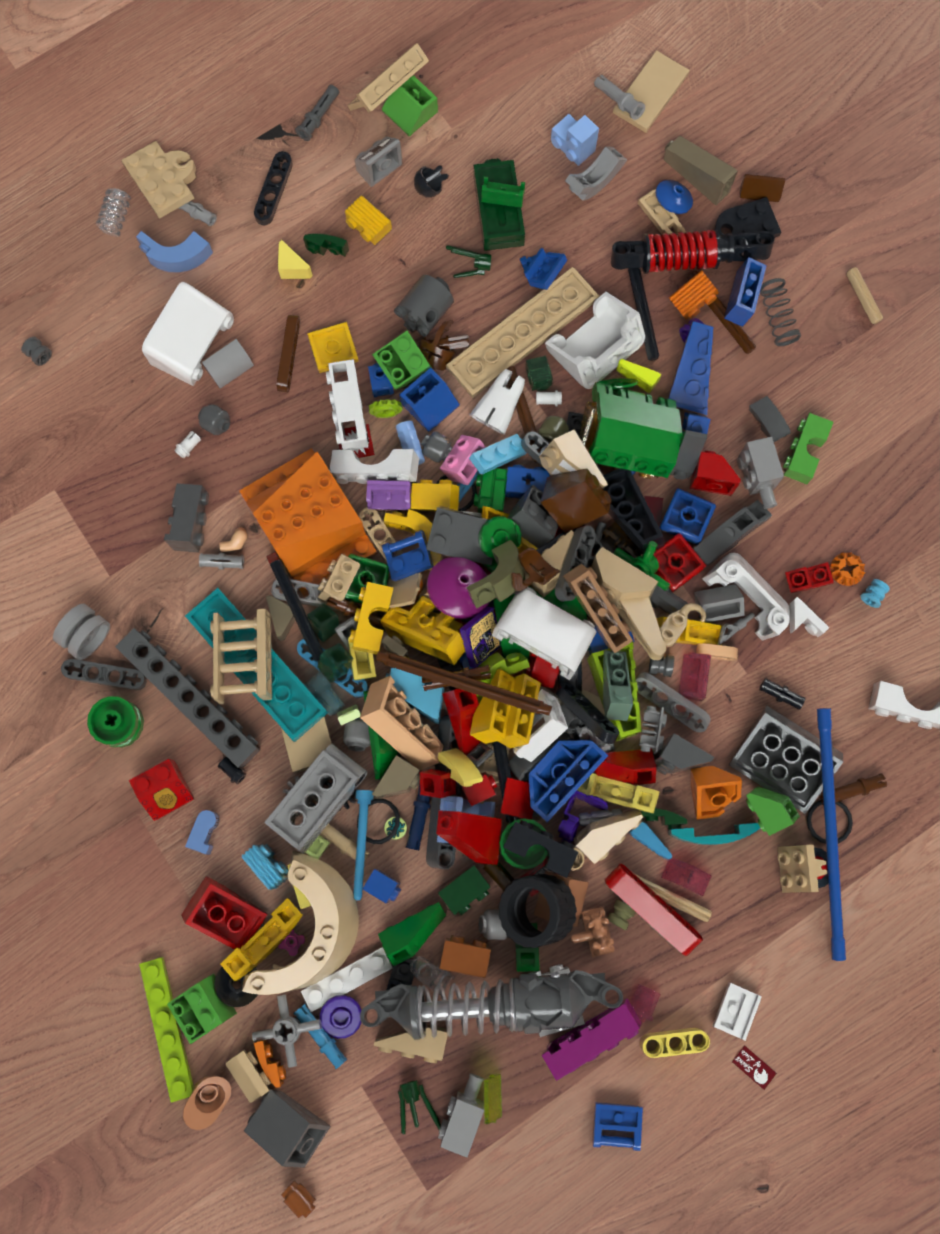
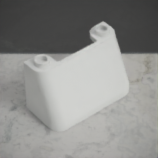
M181 282L147 335L142 346V352L150 365L194 386L196 381H199L203 375L200 363L218 331H225L232 327L234 322L233 314L193 286Z
M608 292L603 293L594 301V317L565 340L564 336L556 334L545 342L548 352L586 389L593 388L595 382L597 383L604 379L618 366L620 359L626 360L642 346L645 340V332L639 312Z
M729 553L723 557L702 578L708 586L720 583L725 587L729 583L735 582L762 610L755 617L759 623V628L755 634L762 641L780 635L788 626L790 620V607L788 603L738 553Z
M527 587L520 592H516L495 626L492 636L500 641L503 638H510V644H513V642L553 664L552 667L554 669L559 666L561 670L560 675L570 680L597 631L594 629L595 625L590 621H582L539 597L533 589Z

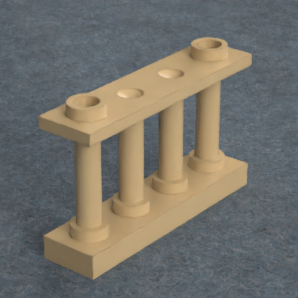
M257 609V617H254V619L224 622L223 617L218 613H213V621L210 623L213 634V684L210 687L211 697L219 704H224V695L255 692L263 701L272 700L271 614L266 609ZM255 628L257 630V638H254V640L224 643L225 630ZM249 649L257 651V659L254 662L224 664V652ZM254 670L257 673V681L254 683L224 686V673Z

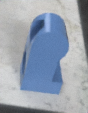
M204 810L198 814L185 847L203 854H211L213 846L209 845L208 842L213 830L219 825L220 820L217 813Z

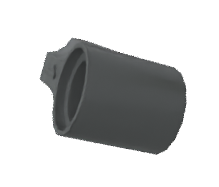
M657 585L650 598L653 608H660L669 615L680 610L685 604H688L672 593L669 588L664 591Z

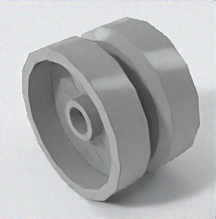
M79 604L72 608L58 623L53 633V641L63 648H68V652L76 659L82 660L90 656L103 643L109 633L110 623L100 615L95 616V611L86 604Z

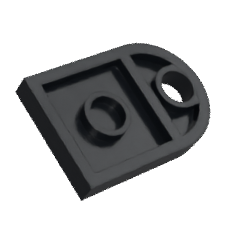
M767 197L723 211L715 224V229L718 230L721 236L725 235L721 232L722 228L730 229L732 234L758 233L763 231L772 233L774 237H779L781 234L780 227Z

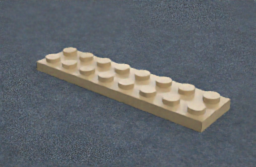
M572 267L555 280L548 290L544 289L449 362L446 368L468 394L474 398L492 384L503 370L508 369L510 366H515L593 305L594 301L599 298V295Z

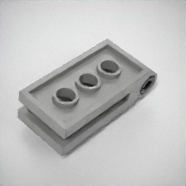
M333 744L329 745L320 753L264 823L298 851L305 854L353 794L354 789L364 780L367 771ZM327 780H333L332 786L324 789V783ZM318 797L317 805L309 807L310 800ZM303 815V822L300 825H295L296 817Z

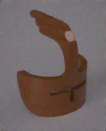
M453 320L442 323L433 343L426 341L424 336L421 337L419 342V349L434 369L446 370V365L455 356V351L444 350L438 346L444 332L448 331L451 324L454 323ZM423 347L435 354L442 356V358L432 354L431 358L429 359L430 353L424 350Z
M528 548L522 551L518 558L529 578L522 581L520 573H511L512 587L520 592L533 582L545 585L561 571L547 563L534 548ZM531 565H532L538 572H540L541 570H543V571L541 572V575H539V574L531 567Z

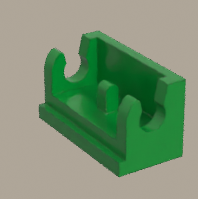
M484 176L481 202L522 208L525 182H521V186L488 182V177Z

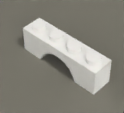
M393 449L384 461L375 465H366L360 462L353 450H332L329 471L336 482L340 484H347L348 482L367 484V480L416 482L419 457L414 449Z
M884 681L874 684L868 709L874 710L875 714L884 717L892 715L897 717L896 720L910 723V721L917 722L919 727L932 729V727L940 729V701L930 711L920 710L907 701L903 687Z

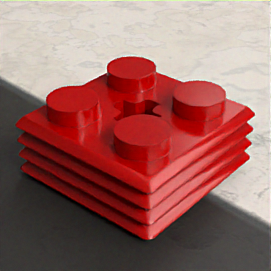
M680 533L667 541L663 547L655 550L653 554L659 563L658 571L655 574L670 583L669 589L672 593L706 567V564ZM672 560H673L674 562L677 561V560L679 561L678 567H677V566H674V567H673V566L671 565Z

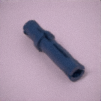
M420 783L416 801L413 802V806H415L405 847L420 851L426 815L431 807V804H429L430 796L420 795Z

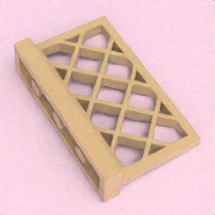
M418 43L409 48L356 95L357 97L347 105L348 108L352 111L365 107L368 113L373 111L429 62Z

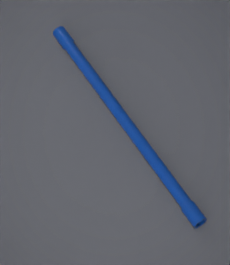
M831 708L817 709V721L821 751L832 932L831 951L832 960L844 961L846 960V948L843 935L831 739Z

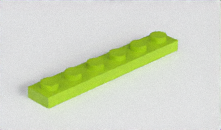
M161 957L141 963L139 966L168 1093L172 1103L189 1098L194 1086L180 1026L167 1005L173 1000L164 958Z

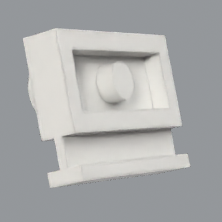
M729 982L712 1026L746 1041L762 996Z

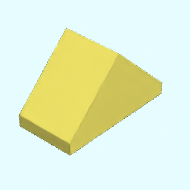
M281 240L278 252V271L281 279H310L313 276L310 266Z
M348 637L349 660L354 680L376 678L373 654L352 649L353 643L349 642L350 637Z

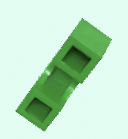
M809 413L805 419L802 418L797 427L800 433L798 438L794 437L790 449L793 450L792 454L786 457L783 467L786 468L784 476L804 484H808L812 480L820 459L808 453L807 445L822 447L827 441L833 421Z

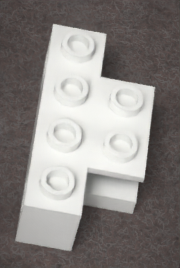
M354 359L328 363L329 371L326 372L327 383L332 384L333 391H329V397L333 408L332 415L336 427L337 444H341L343 450L368 447L365 419H363V407ZM347 371L348 381L335 382L334 373ZM355 420L358 439L345 441L343 422Z

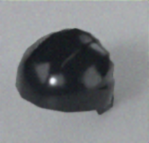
M439 165L434 170L426 166L421 167L416 172L414 187L419 195L425 198H432L442 191L441 182L449 178L448 174L441 175L442 165Z

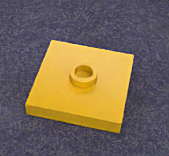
M347 322L307 333L319 373L329 371L328 363L354 359V363L359 362Z

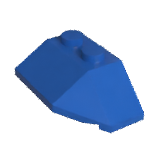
M558 740L528 773L530 807L548 822L608 757V754L592 740Z

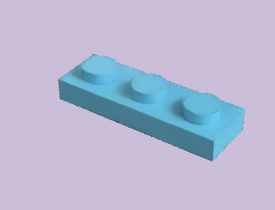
M515 434L472 453L469 459L482 475L526 455L527 452L521 446L522 439L518 434Z

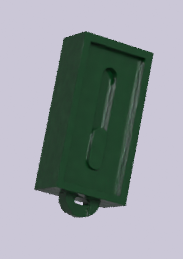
M487 159L483 164L473 165V179L484 251L524 246L525 229L521 208L481 202L484 176L488 177V182L518 186L514 160Z

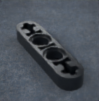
M281 151L275 154L256 203L254 216L260 225L265 226L272 222L292 170V159L287 152ZM283 160H286V162H284L283 165H282V167H281V166H280V162H283ZM274 176L282 178L279 183H273L271 180ZM269 193L275 194V198L272 201L265 200V196ZM264 206H266L267 215H264L263 218H261L260 214H264Z
M562 682L556 692L557 697L598 739L607 744H614L620 733L617 727L574 685Z

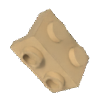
M343 554L336 561L332 559L327 569L330 574L327 579H322L318 590L321 591L318 598L326 601L329 597H332L340 602L343 601L360 567V563Z
M244 1049L229 1060L226 1066L248 1101L252 1103L270 1091L268 1085L271 1082L264 1071L260 1073L255 1066L258 1061L251 1051L247 1053Z

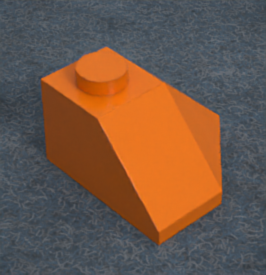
M715 766L692 768L691 791L696 819L719 817L725 812L724 808L732 801L735 803L739 800L742 789L741 777Z

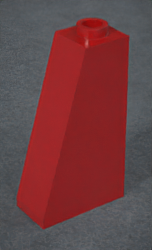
M439 810L436 832L438 836L476 863L498 865L502 819L458 811Z

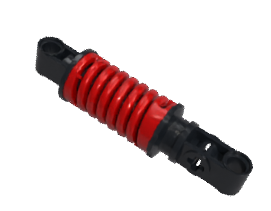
M717 229L701 231L700 233L698 231L692 233H670L669 235L663 233L661 236L659 234L644 233L640 241L615 242L612 246L611 266L618 270L642 268L644 274L658 272V270L663 272L665 269L671 271L672 268L678 271L680 267L682 270H687L688 266L691 270L696 267L698 269H718L720 262L745 261L748 257L754 260L768 259L771 256L775 237L767 231L739 234L726 233L721 236Z

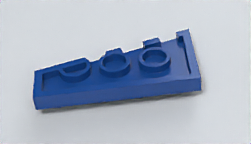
M692 321L668 399L676 401V407L704 415L708 413L713 341L712 326Z

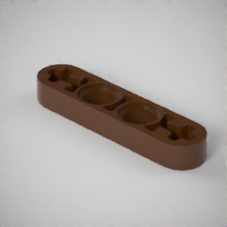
M288 315L277 376V391L288 393L290 390L300 329V317L296 315Z

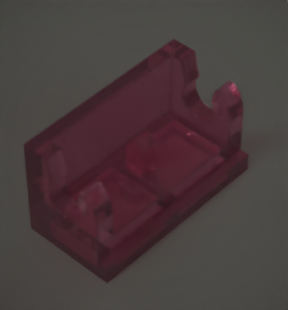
M697 653L683 655L679 694L686 699L703 701L706 698L711 655Z

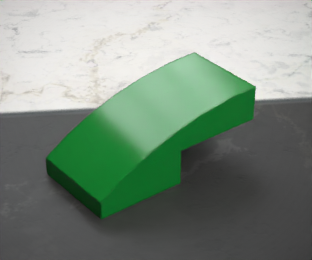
M531 923L538 930L537 923ZM515 943L517 972L540 971L539 947L526 948Z

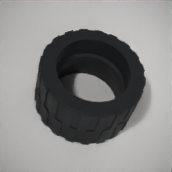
M538 874L515 879L506 886L505 891L500 897L501 900L498 908L501 926L507 933L506 935L518 945L520 944L526 948H537L553 944L564 939L573 929L577 912L575 898L569 886L554 875ZM532 889L541 892L549 904L550 919L543 932L532 926L526 914V900Z

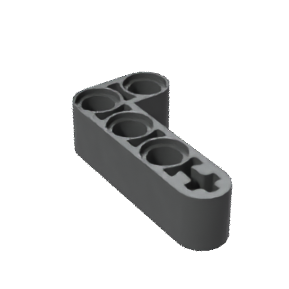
M565 704L561 705V709L568 729L532 762L525 758H519L517 755L509 761L510 771L517 780L529 783L528 773L558 740H578L576 727L582 728L585 727V724Z

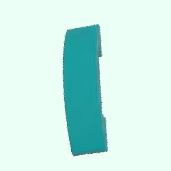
M758 823L734 825L735 834L700 837L694 836V828L668 830V835L687 843L717 845L735 842L750 836L759 830L760 826Z

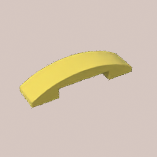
M594 773L577 789L579 792L597 796L609 803L653 814L660 793L657 790L598 776Z

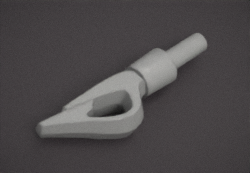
M750 613L744 619L740 618L733 625L724 624L720 630L717 645H721L737 631L746 627L747 622L755 617L754 613Z

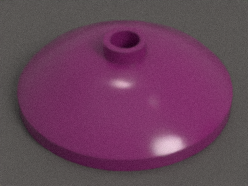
M460 557L446 558L438 562L430 571L427 578V592L432 603L442 613L459 619L472 618L484 610L489 602L476 608L466 587L488 575L482 567L469 559Z

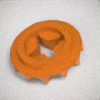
M842 552L832 560L830 565L833 579L844 586H852L859 583L866 573L864 571L865 563L861 561L860 556H856L852 552ZM846 563L848 564V566H855V568L851 570V574H849L848 571H840L846 566Z

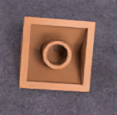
M545 870L544 874L556 876L558 879L563 880L571 889L577 907L576 921L573 926L577 927L589 882L572 877L564 878L556 873ZM539 892L534 915L549 921V904L544 895Z

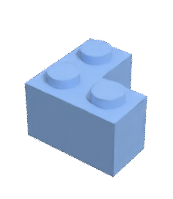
M568 114L552 128L551 142L554 147L561 149L571 162L574 161L579 166L595 152L599 127L586 115L576 121Z

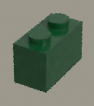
M473 865L438 892V894L454 915L457 913L463 915L472 908L469 904L473 900L481 901L490 894L487 891L490 886L475 865Z

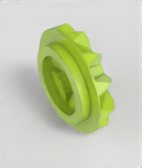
M395 399L375 401L369 405V413L377 418L394 417L403 410L402 403Z

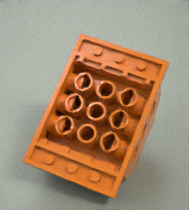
M312 448L239 490L293 580L320 585L322 579H327L330 574L327 569L332 559L336 561L341 554L347 557L349 554H353L367 559L378 554L365 533L362 521L318 451L315 453ZM299 588L304 598L309 595L306 588Z

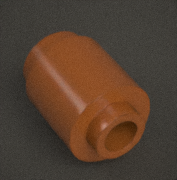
M295 1180L281 1194L285 1199L283 1202L298 1218L302 1215L306 1218L315 1209L313 1203L316 1199L301 1183L298 1184Z

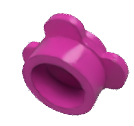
M293 929L278 947L287 950L289 955L295 956L298 954V948L301 944H304L305 937L295 933Z

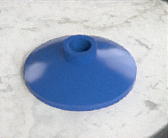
M664 180L658 184L655 192L656 198L666 210L675 214H684L692 208L693 197L684 185L674 180Z

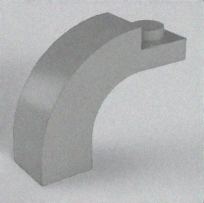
M605 147L587 170L580 174H569L565 182L570 185L569 189L583 201L590 199L616 176L627 159L614 147Z

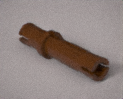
M330 597L326 600L325 604L341 611L342 615L346 617L349 615L355 618L356 609H361V606L355 604L351 599H344L340 602ZM374 612L371 613L368 617L371 626L385 632L386 630L380 621L383 617Z
M489 665L472 669L465 667L464 670L453 672L478 681L491 679V673L481 674V672L490 671ZM422 677V683L432 682V684L423 686L424 691L449 686Z
M880 773L867 779L859 778L857 782L835 788V803L861 794L865 796L870 791L887 787V781H881L886 779L885 776ZM823 792L820 793L819 799L823 798Z

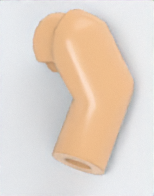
M239 527L235 530L230 541L219 542L221 553L241 549L247 540L246 530Z

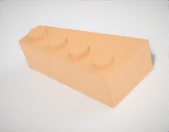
M391 675L372 683L360 718L417 769L422 770L438 764V753L442 752L443 744L427 724H422L420 714L415 708L411 709L405 701L407 697L403 691H397L393 685L395 681Z

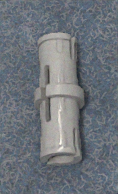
M190 201L179 207V209L189 213L191 218L199 219L208 226H213L216 222V214L204 209L200 203Z
M221 552L219 555L200 553L199 566L218 567L219 570H224L225 568L243 569L244 555H225V553ZM213 560H227L231 562H213Z

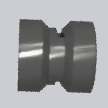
M37 337L28 338L21 348L22 353L27 357H31L37 366L44 365L52 356V351L47 346H43Z
M667 655L663 656L660 660L650 658L649 674L656 675L660 673L665 677H671L675 657Z

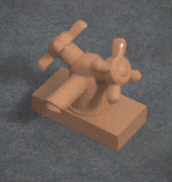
M603 906L581 911L585 931L573 934L571 941L573 943L588 941L591 957L614 952V940L611 939L607 925L609 920L605 917Z

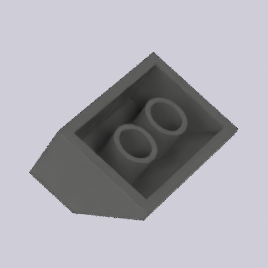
M672 734L663 741L662 749L654 757L656 771L664 775L701 767L714 759V756L676 734Z

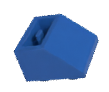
M429 368L399 394L402 406L428 432L433 430L460 406L447 384L432 368Z

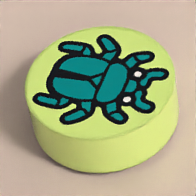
M395 817L388 819L385 823L384 830L387 836L395 826ZM400 818V826L397 833L392 837L394 840L401 839L407 832L406 822L402 818Z

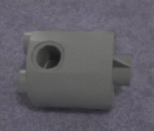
M423 274L394 309V313L405 321L404 326L409 331L413 332L416 330L426 337L454 303V298L448 284L439 277L435 279Z

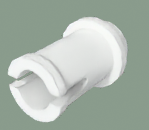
M555 390V392L537 391L536 404H555V406H558V404H562V392H558V390Z
M190 431L180 444H176L175 452L182 458L189 457V452L201 441L200 437L196 433L194 434L193 431Z

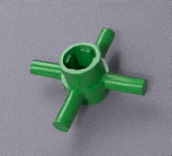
M650 541L644 555L633 558L619 547L614 551V555L657 580V586L664 591L670 587V583L655 574L659 568V563L653 556L658 546L656 542Z

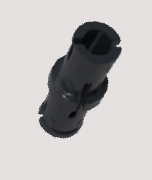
M767 678L763 680L759 688L760 691L775 697L776 701L780 703L783 701L798 710L802 708L806 699L788 690L787 686L784 685L782 687Z

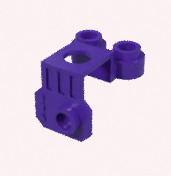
M576 791L571 796L565 809V820H562L558 829L560 833L559 838L571 844L573 838H575L580 822L578 817L569 813L576 798L600 810L607 811L608 804L603 799Z

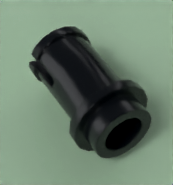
M228 757L221 760L217 766L231 779V783L239 784L246 777L245 770L238 768Z

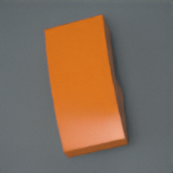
M267 1040L254 1042L256 1054L264 1073L276 1088L281 1087L286 1079L285 1066L281 1065L280 1059L271 1061L270 1058L273 1057L271 1043H268Z

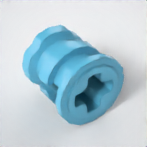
M874 579L871 585L867 587L866 593H862L860 597L867 605L879 608L881 605L880 601H883L885 594H887L890 588L883 581Z

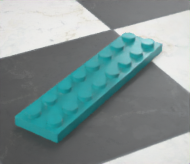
M219 588L215 589L185 615L212 648L213 634L210 623L213 621V613H218L223 617L224 622L246 620ZM254 628L224 631V643L251 641L257 638V631ZM271 648L272 700L263 701L255 692L251 693L291 740L296 742L320 721L328 711ZM255 649L224 652V662L226 664L254 662L257 659V651ZM255 670L234 672L243 684L257 681Z

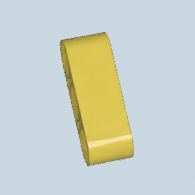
M699 1028L647 1033L640 1040L641 1050L650 1058L700 1053L708 1049L710 1045L709 1036ZM701 1034L703 1038L702 1043L694 1046L692 1043L693 1036ZM672 1037H679V1046L674 1049L670 1048V1039ZM651 1039L656 1040V1049L654 1051H647V1042Z

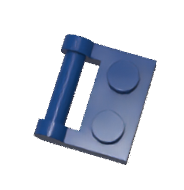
M423 530L417 531L415 535L392 544L386 543L382 545L391 579L394 582L434 567L430 551L426 550L427 539ZM419 543V548L396 557L394 556L395 551Z
M595 1102L593 1147L600 1148L601 1145L628 1147L634 1151H640L643 1107ZM602 1129L633 1132V1138L603 1136L601 1133Z

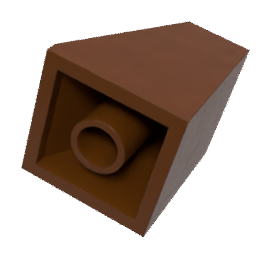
M582 469L547 477L541 503L562 531L567 533L608 514L611 497L607 491L601 488L595 475H592L588 469Z

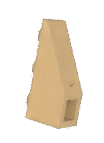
M571 530L566 535H562L556 544L550 549H545L541 554L547 563L560 571L562 570L574 532ZM531 565V567H532L539 575H541V572H542L543 570H541L540 572H538V571ZM524 570L526 580L527 578H529V575ZM560 573L545 585L533 582L530 586L541 596L545 597L556 587Z
M634 809L589 823L573 840L575 845L595 864L598 861L604 860L614 845H619L631 829L634 830L641 824L643 815L639 810Z
M426 1024V1036L424 1039L414 1040L405 1030L376 1039L374 1046H378V1050L381 1052L392 1053V1050L400 1051L401 1056L414 1058L415 1055L424 1057L423 1060L426 1062L437 1063V1060L442 1061L447 1029L437 1027V1036L433 1038L431 1025Z

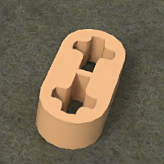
M697 644L696 656L736 661L738 648L713 644Z

